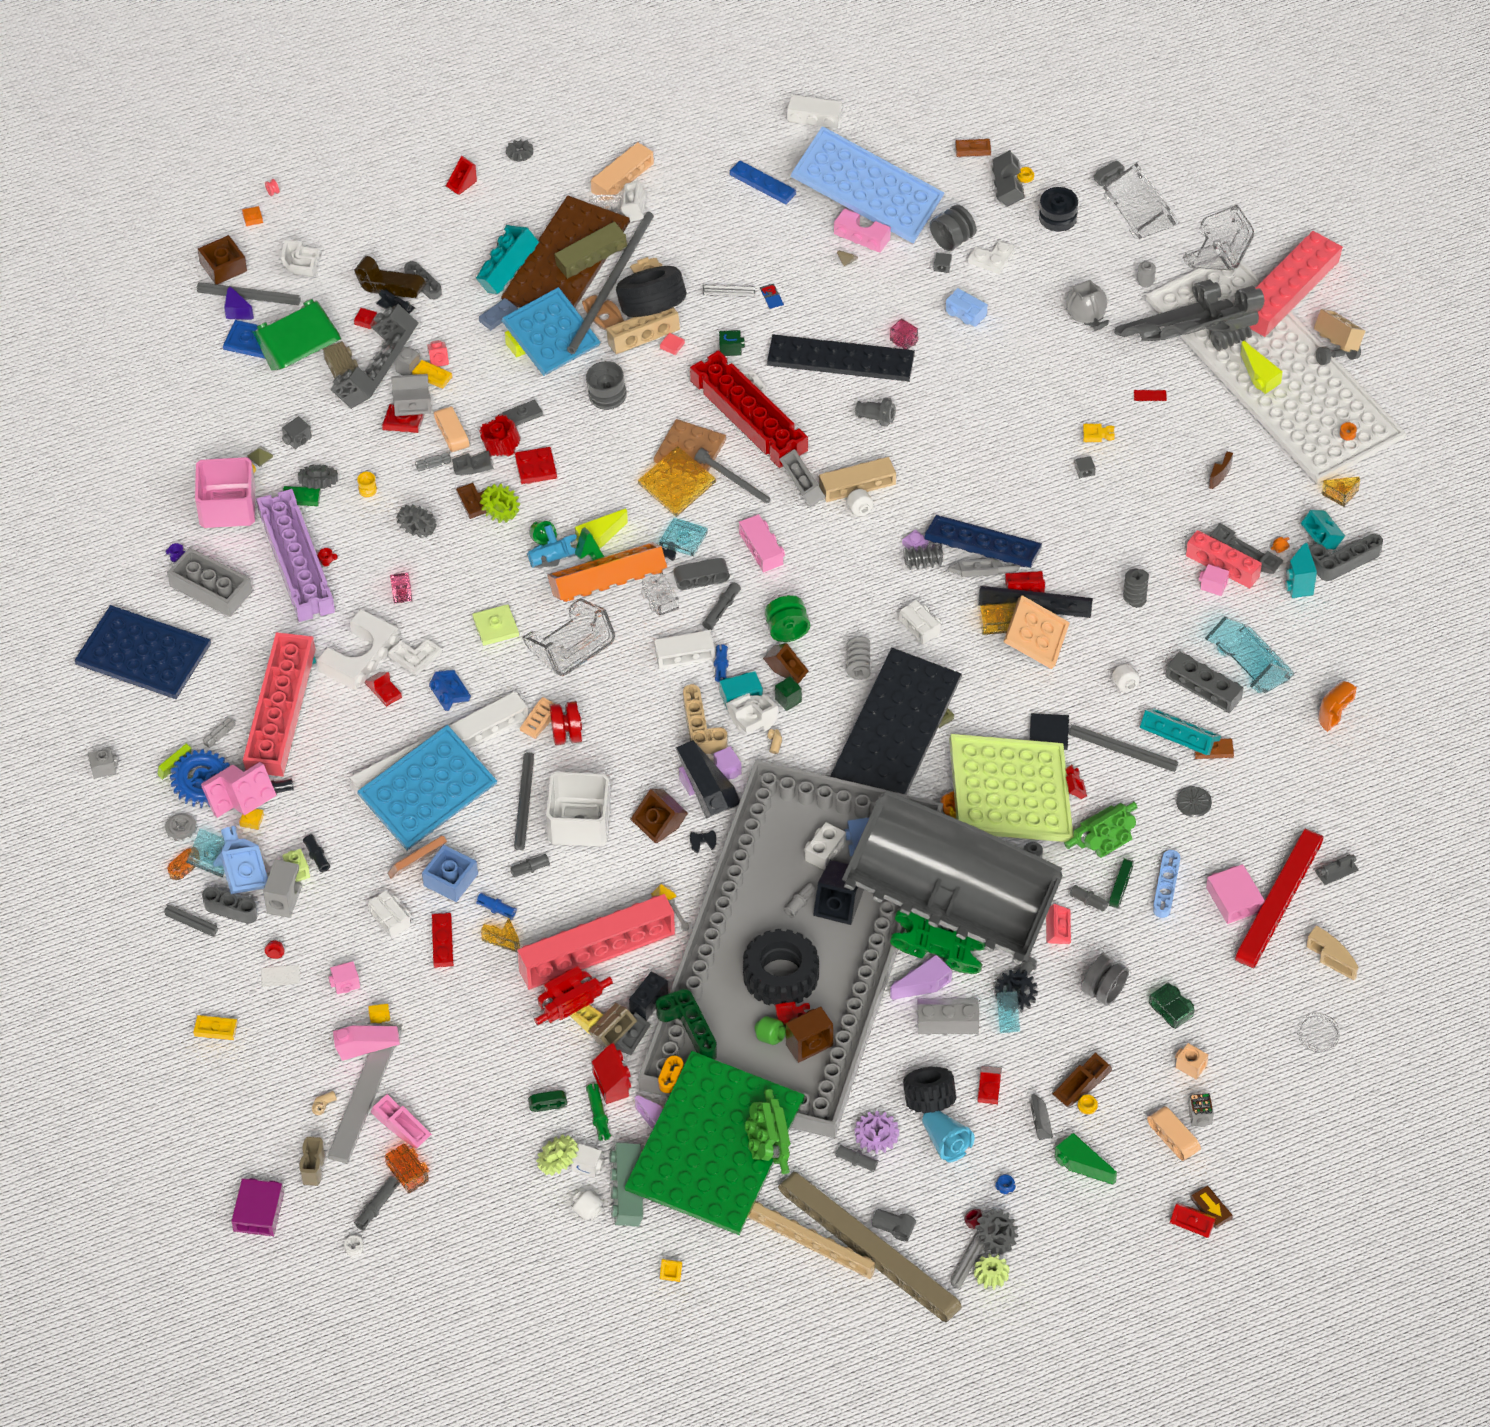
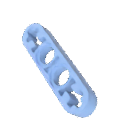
M1175 850L1166 851L1162 858L1153 905L1154 914L1160 918H1165L1171 913L1180 866V854ZM1170 858H1174L1172 866H1168ZM1171 873L1174 877L1171 879H1167L1163 876V874ZM1169 889L1171 893L1164 895L1160 890ZM1161 901L1165 902L1164 910L1160 909Z

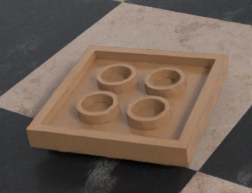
M676 419L655 454L654 462L705 478L711 466L708 464L704 465L703 463L700 464L694 458L697 452L704 448L711 455L710 458L715 460L726 441V435Z

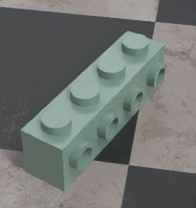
M616 1142L614 1149L610 1151L609 1161L613 1163V1168L610 1170V1180L613 1181L611 1199H614L611 1216L615 1218V1225L639 1227L643 1219V1197L625 1191V1185L641 1155V1144Z

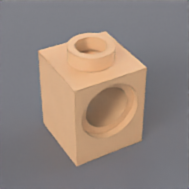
M1187 1043L1184 1049L1180 1048L1175 1056V1059H1177L1176 1068L1197 1080L1207 1067L1209 1055Z

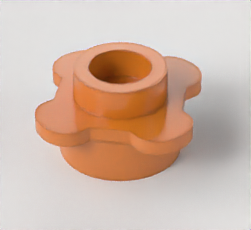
M1277 538L1273 541L1271 550H1275L1276 553L1287 550L1290 547L1287 542L1290 538Z

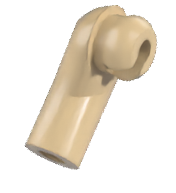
M770 729L767 736L773 740L769 752L778 754L782 743L781 732L778 729Z
M334 1091L315 1098L312 1106V1112L315 1115H322L327 1104L337 1100Z

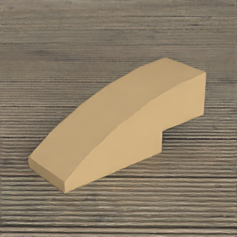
M1316 925L1308 936L1307 948L1321 955L1320 963L1355 981L1358 965L1354 958L1336 938Z

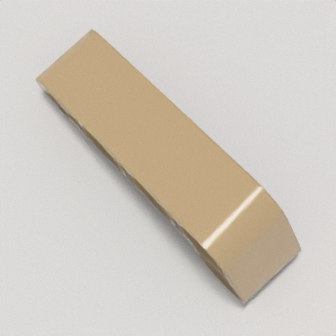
M694 684L685 686L683 689V704L690 741L694 740L705 754H713L727 748L728 737L727 731L724 728L707 729L699 687Z

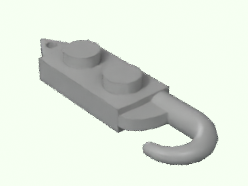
M994 558L958 560L956 564L948 567V572L967 578L975 576L988 577L1001 573H1013L1018 571L1021 566L1017 564L1003 566L1000 561L994 560Z

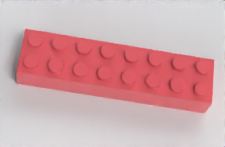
M1312 231L1255 288L1262 290L1265 302L1262 309L1258 312V323L1249 326L1250 329L1266 337L1338 264L1343 247Z
M278 632L275 634L243 757L245 771L261 762L264 764L268 775L284 777L316 650L312 636Z
M665 894L654 896L647 901L635 903L631 907L617 910L610 915L599 917L589 923L580 924L576 928L562 931L555 936L543 938L531 945H525L517 950L519 972L528 990L546 984L549 980L557 978L576 966L582 970L675 934L674 911Z

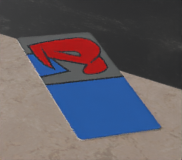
M774 283L759 287L769 309L784 305Z

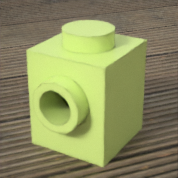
M301 849L289 851L282 855L283 861L299 864L296 882L310 878L309 867Z

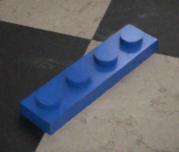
M741 160L730 170V176L785 205L796 195V189Z

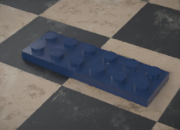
M939 515L934 517L924 537L925 540H929L932 543H941L951 548L962 549L969 553L984 555L987 558H995L1006 563L1010 562L1028 568L1033 566L1042 548V543Z

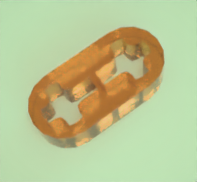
M189 848L178 855L168 865L169 877L172 880H181L200 863L198 851Z

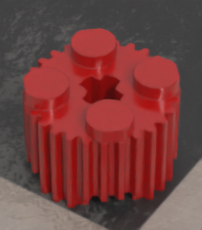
M507 415L496 416L495 420L492 419L488 424H482L479 430L482 442L491 456L504 455L509 457L515 453V449L520 444L519 441H521L513 420L508 419Z

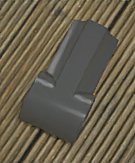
M881 1209L876 1210L872 1220V1227L892 1233L893 1237L900 1241H908L916 1225V1220L911 1215H896Z

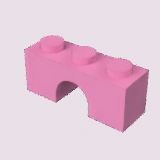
M844 208L834 221V234L881 253L890 241L891 227L877 221L870 227H860V214Z

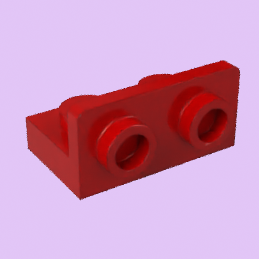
M1042 571L1005 573L1007 589L1045 593V579H1043Z

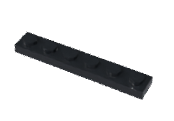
M980 586L978 606L1015 610L1018 598L1024 596L1054 614L1091 618L1093 598Z

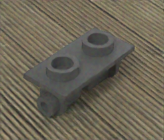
M1348 854L1346 857L1330 864L1322 865L1315 872L1323 884L1327 885L1359 871L1354 863L1357 861L1355 855Z

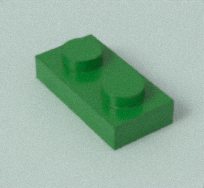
M284 486L283 491L293 490L298 506L319 507L320 488Z

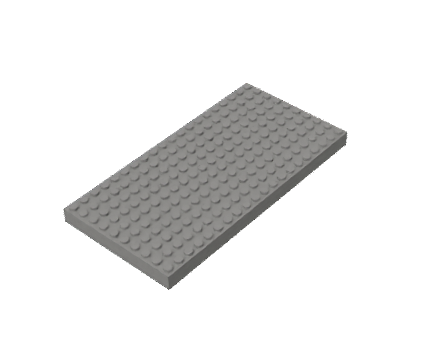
M755 760L669 994L681 989H687L693 994L717 1042V1058L715 1060L805 1094V1099L791 1128L835 1139L898 949L890 943L891 935L894 933L903 934L905 928L895 920L896 912L901 909L900 906L885 899L881 903L873 900L874 894L866 890L863 891L852 925L813 916L817 884L824 870L805 861L804 848L809 841L813 840L817 829L822 828L825 822L844 831V829H847V821L869 818L879 795L884 794L886 790ZM892 792L943 813V803ZM849 840L846 841L844 847L835 857V861L850 863L852 856L850 857L848 851ZM811 883L816 888V891L807 900V905L802 907L793 918L789 917L784 912V908L793 900L795 894H798L806 884ZM775 929H781V931L789 929L793 930L795 934L797 932L803 934V938H808L812 945L816 947L817 955L819 956V980L817 981V987L808 998H803V1002L799 1004L795 1002L798 1007L804 1003H809V1010L818 1007L823 1008L833 1023V1046L800 1063L796 1061L787 1048L786 1035L782 1042L776 1045L761 1042L756 1037V1023L765 1016L777 1019L774 1004L766 1005L763 1000H756L754 994L751 995L748 992L743 980L744 951L747 950L748 944L751 941L754 942L756 936H763L764 932L769 930L774 932ZM775 960L768 963L763 969L775 976H787L794 973L799 967L787 960ZM680 1018L670 1022L659 1020L638 1076L639 1090L669 1097L671 1093L662 1092L658 1086V1078L666 1059L670 1056H678L683 1060L684 1067L691 1051L696 1052ZM674 1064L673 1066H671V1071H673L675 1066H678V1064ZM668 1078L667 1082L664 1083V1085H668V1083H671V1078Z

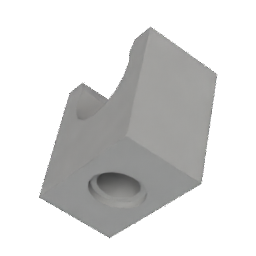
M274 860L263 890L267 914L291 918L302 888V883L295 881L299 871V864Z

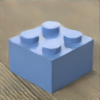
M443 845L423 870V885L457 902L478 875L477 861Z

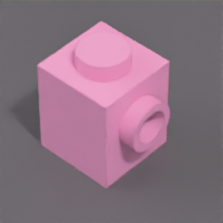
M1208 564L1206 570H1202L1199 577L1201 590L1222 596L1228 584L1229 571Z
M353 961L330 968L331 976H328L331 988L335 987L337 994L348 993L360 988L359 977Z

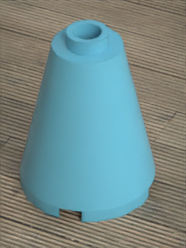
M941 1111L924 1113L922 1123L940 1158L947 1162H954L963 1158L967 1154L965 1152L968 1147L972 1148L975 1137L971 1129Z

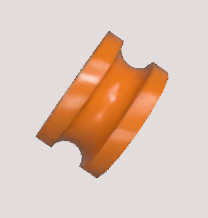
M1350 422L1342 424L1340 437L1346 441L1353 440L1356 437V425Z

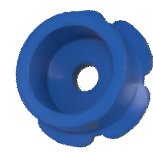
M1001 1175L998 1178V1182L995 1183L996 1189L1001 1194L1013 1192L1016 1185H1014L1015 1181L1010 1175Z

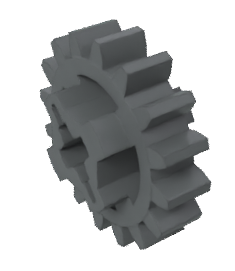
M313 464L309 467H304L305 469H300V472H298L299 484L308 486V488L325 489L331 487V484L336 485V482H338L337 470H334L333 467L328 468L327 465Z
M413 504L411 507L408 505L401 507L396 517L398 519L397 523L401 524L400 528H405L406 533L409 532L412 536L417 534L420 538L422 535L426 538L428 535H432L437 526V520L432 518L433 514H428L427 509L424 510L421 506L416 508Z
M991 1209L982 1213V1217L977 1219L980 1225L975 1226L979 1230L976 1237L981 1238L979 1245L985 1244L984 1250H991V1254L998 1253V1255L1011 1251V1246L1017 1244L1013 1239L1019 1236L1014 1232V1230L1018 1229V1226H1013L1012 1223H1014L1015 1219H1009L1010 1213L1003 1214V1209Z

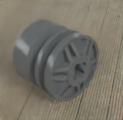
M958 204L951 206L950 209L945 210L943 214H939L930 222V231L934 240L946 251H953L962 242H966L969 238L975 236L977 231L972 215L967 209Z
M601 361L588 369L586 383L592 405L598 409L611 410L624 403L627 397L623 370L618 364L610 361Z

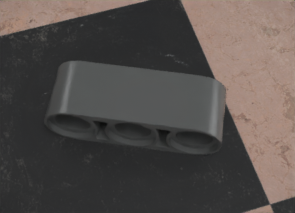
M723 558L680 565L673 570L677 587L680 590L723 583L730 578L726 561Z
M208 887L202 892L206 911L246 924L257 920V909L253 899L238 894H231V892L216 887Z

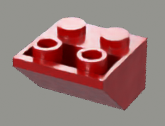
M614 1043L608 1045L592 1061V1073L606 1104L629 1097V1088H631L629 1077H631L627 1065H623L622 1061L624 1060L621 1050H617Z

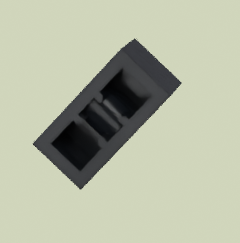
M651 971L630 997V1013L636 1012L647 1021L656 1010L658 998L668 994V980Z

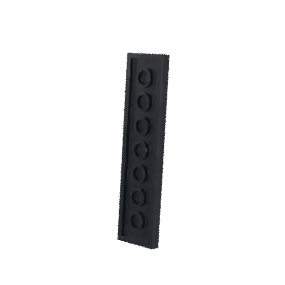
M772 334L767 366L910 382L915 350Z

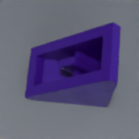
M229 287L224 305L226 319H254L252 306L233 288Z

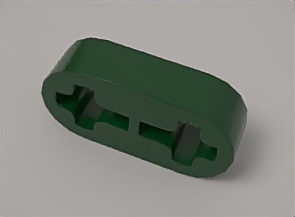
M562 1090L537 1093L528 1098L529 1109L532 1112L560 1109L568 1103L566 1092Z

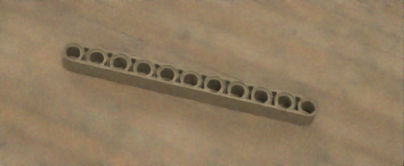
M792 1172L778 1185L780 1192L788 1200L855 1253L869 1257L875 1263V1268L940 1320L947 1323L961 1310L962 1305L955 1296L800 1174Z

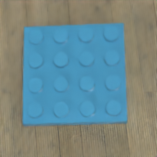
M559 287L504 316L501 320L543 376L591 351L601 343L589 328L575 354L567 351L568 346L583 322V318Z

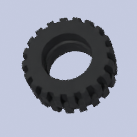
M775 929L774 932L769 930L764 932L763 936H756L754 942L751 941L748 944L747 950L744 951L743 980L748 992L751 995L754 994L756 1000H763L764 1004L769 1006L770 1004L776 1005L790 1002L799 1004L803 1002V998H808L812 991L816 989L817 981L819 980V956L817 955L816 947L812 945L808 938L804 939L803 934L799 932L795 934L793 930L789 929L786 931ZM775 960H787L799 967L794 973L787 976H775L763 969L768 963Z

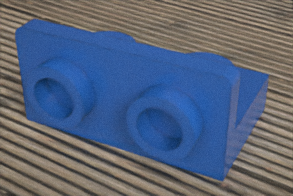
M455 670L436 671L429 687L445 711H449L453 703L469 702L471 695Z

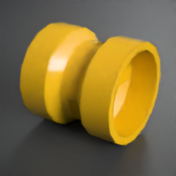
M371 472L360 473L357 477L359 494L363 497L374 496L377 492L375 475Z

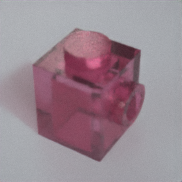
M901 318L890 328V341L898 347L909 349L918 342V328Z
M409 572L390 575L394 603L412 601Z

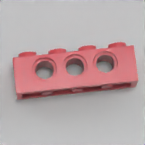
M1198 530L1187 543V557L1206 567L1209 564L1228 570L1230 579L1249 589L1260 577L1261 562Z

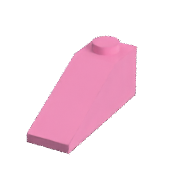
M349 1026L333 1031L335 1048L342 1061L400 1044L397 1026Z

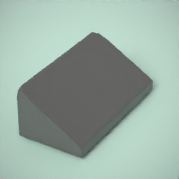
M636 1012L632 1015L637 1022L615 1044L617 1050L620 1049L621 1052L630 1056L651 1025Z
M1032 1094L1030 1106L1037 1138L1039 1140L1053 1138L1046 1103L1037 1095Z

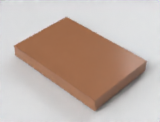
M440 836L394 864L388 871V876L390 879H393L439 851L447 840L444 836Z

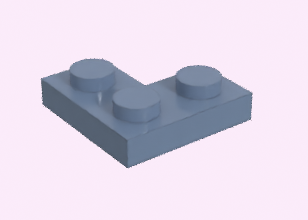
M504 298L481 314L479 322L491 331L503 323L501 320L504 316L516 311L518 308Z

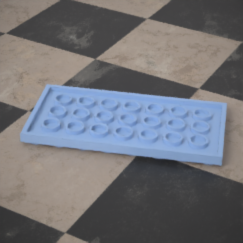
M823 126L790 176L865 218L891 227V232L913 244L945 194Z

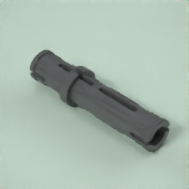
M731 582L728 589L720 595L719 601L702 623L704 628L707 630L714 628L725 610L733 604L735 596L740 592L741 587L739 584Z
M389 1176L371 1202L363 1207L362 1213L354 1221L358 1229L365 1230L371 1220L379 1215L381 1207L400 1185V1182H397L398 1180L395 1177Z

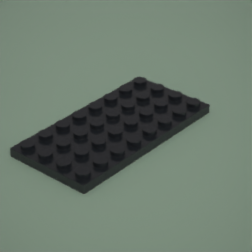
M891 647L830 777L907 795L959 685L962 673Z

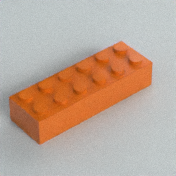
M652 542L550 573L547 576L553 596L563 600V602L574 600V596H588L594 590L604 591L609 589L610 585H623L632 578L639 580L645 578V574H659L663 572L662 569L667 568L662 546Z

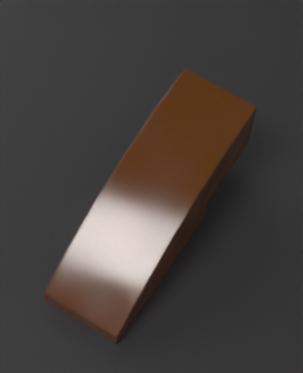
M1095 1052L1083 1066L1079 1065L1056 1089L1053 1096L1067 1108L1070 1107L1082 1096L1094 1089L1112 1071L1110 1064Z

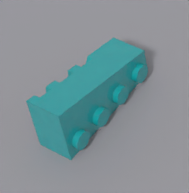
M505 226V234L498 238L497 242L499 244L497 248L492 249L490 260L485 261L476 277L487 293L499 294L502 292L504 286L514 277L515 272L535 250L539 241L527 227Z

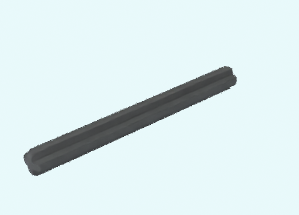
M202 282L197 284L198 293L226 296L227 289L231 287L243 299L297 306L301 302L300 295Z
M1072 725L1069 730V735L1169 771L1175 772L1178 768V761L1077 725Z
M528 752L524 753L514 841L515 850L521 851L525 849L534 754Z

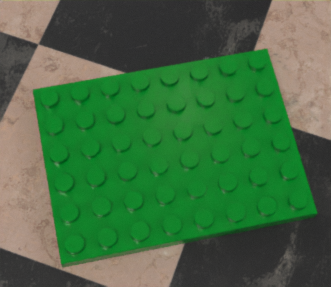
M691 1051L625 1185V1191L740 1236L774 1164L773 1158L769 1161L752 1158V1153L749 1150L748 1134L745 1131V1122L750 1117V1106L753 1102L766 1103L765 1090H773L774 1099H778L779 1106L783 1108L789 1132L805 1099V1094Z

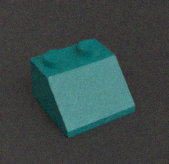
M1304 543L1290 560L1289 569H1287L1288 580H1285V588L1287 592H1290L1291 598L1314 595L1317 570L1308 543Z

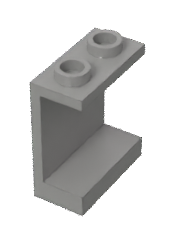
M428 374L391 376L395 416L431 414Z

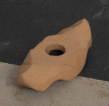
M592 295L582 301L587 314L597 295ZM605 300L593 322L601 329L606 330V328L621 323L624 320L618 307L612 301ZM602 314L609 315V318L606 320H601L599 317Z

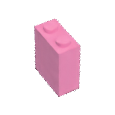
M1243 864L1232 866L1228 870L1213 873L1207 877L1206 889L1227 924L1259 913L1264 904V898Z

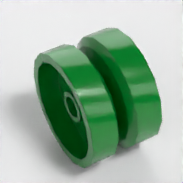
M787 595L771 601L764 610L770 635L776 641H795L802 638L810 629V620L806 613L805 604L797 596Z

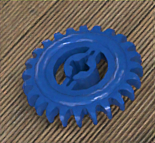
M201 749L200 753L193 750L192 755L186 752V758L180 756L179 761L174 762L175 767L171 769V787L176 786L174 794L180 792L178 798L181 800L185 797V804L192 800L193 807L199 802L200 808H202L204 802H206L210 808L201 784L228 768L230 763H224V757L218 758L219 753L212 755L211 750L207 753L204 752V749ZM198 766H206L210 768L209 770L206 768H198L195 770L193 777L188 779V774L193 768Z

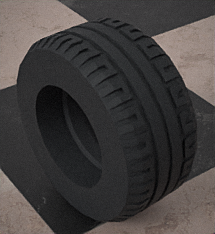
M659 266L639 271L625 277L616 286V294L621 311L628 317L649 316L669 310L682 303L687 295L681 271L674 266Z

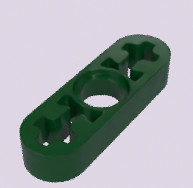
M1124 858L1111 893L1110 907L1119 909L1132 874L1133 860Z

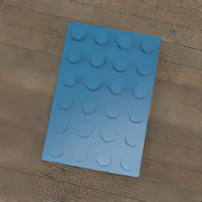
M446 725L358 790L357 794L408 851L496 785L497 780L455 732Z

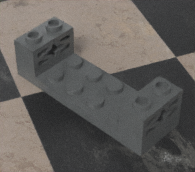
M399 304L393 307L389 306L383 313L379 312L373 319L375 322L371 328L385 341L381 345V351L373 357L374 362L366 368V374L357 366L352 370L348 369L343 375L339 374L333 380L334 385L330 390L351 409L372 397L419 324Z

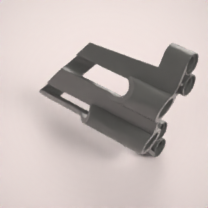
M1211 279L1195 283L1194 287H1192L1194 297L1198 303L1116 326L1114 334L1128 337L1139 333L1142 341H1160L1204 329L1220 332L1239 330L1258 323V312L1262 309L1265 302L1264 295L1260 288L1255 289L1252 285L1239 289L1234 293V305L1228 299L1218 301L1217 298L1221 297L1220 286L1217 282L1213 283Z

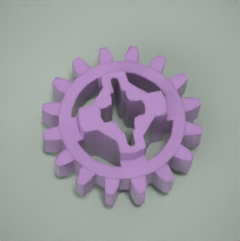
M878 1111L875 1112V1115L868 1112L867 1118L861 1116V1122H856V1143H860L861 1149L867 1147L868 1153L872 1149L875 1150V1154H878L879 1150L886 1153L887 1147L893 1149V1143L898 1142L899 1136L898 1123L893 1122L894 1117L887 1118L886 1112L879 1115Z

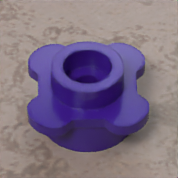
M174 543L166 549V554L170 556L171 562H177L186 552L183 549V545L179 543Z

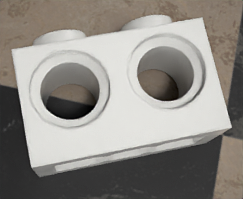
M825 822L822 828L817 829L813 840L806 844L804 848L805 861L825 870L830 859L834 860L846 844V832Z

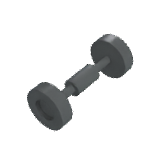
M1326 346L1319 347L1316 350V360L1320 365H1326L1330 363L1331 356L1334 358L1345 356V354L1351 360L1358 359L1361 356V347H1359L1358 351L1350 350V352L1342 349L1330 352Z

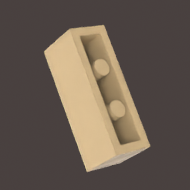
M1325 309L1320 310L1314 329L1320 333L1321 337L1330 339L1329 342L1340 345V349L1350 352V350L1358 351L1365 334L1364 329L1335 311Z

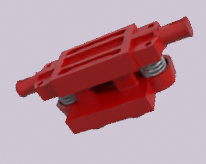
M576 966L557 978L549 980L544 984L545 992L538 997V1004L545 1011L540 1016L534 1018L536 1025L539 1026L547 1020L550 1023L557 1019L561 1021L592 1004L595 998L602 995L604 988L613 984L611 977L599 982L596 978L592 979V976L587 971H582Z

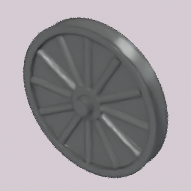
M1191 786L1179 792L1176 803L1178 809L1183 814L1190 817H1200L1209 812L1212 799L1205 789Z

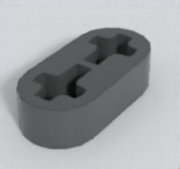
M1114 161L1098 170L1094 180L1100 186H1104L1120 177L1125 170V166L1119 161Z

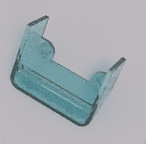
M1224 616L1205 637L1207 641L1218 646L1217 650L1223 656H1231L1253 679L1250 687L1260 694L1262 692L1268 693L1290 680L1295 674L1251 627Z

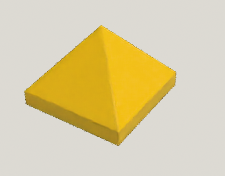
M660 884L651 893L652 897L665 894L667 900L676 898V894L672 889L663 884Z
M662 1259L660 1279L680 1282L683 1261Z

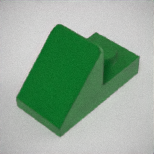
M584 527L580 533L575 555L579 559L589 555L592 561L603 558L604 555L592 534Z

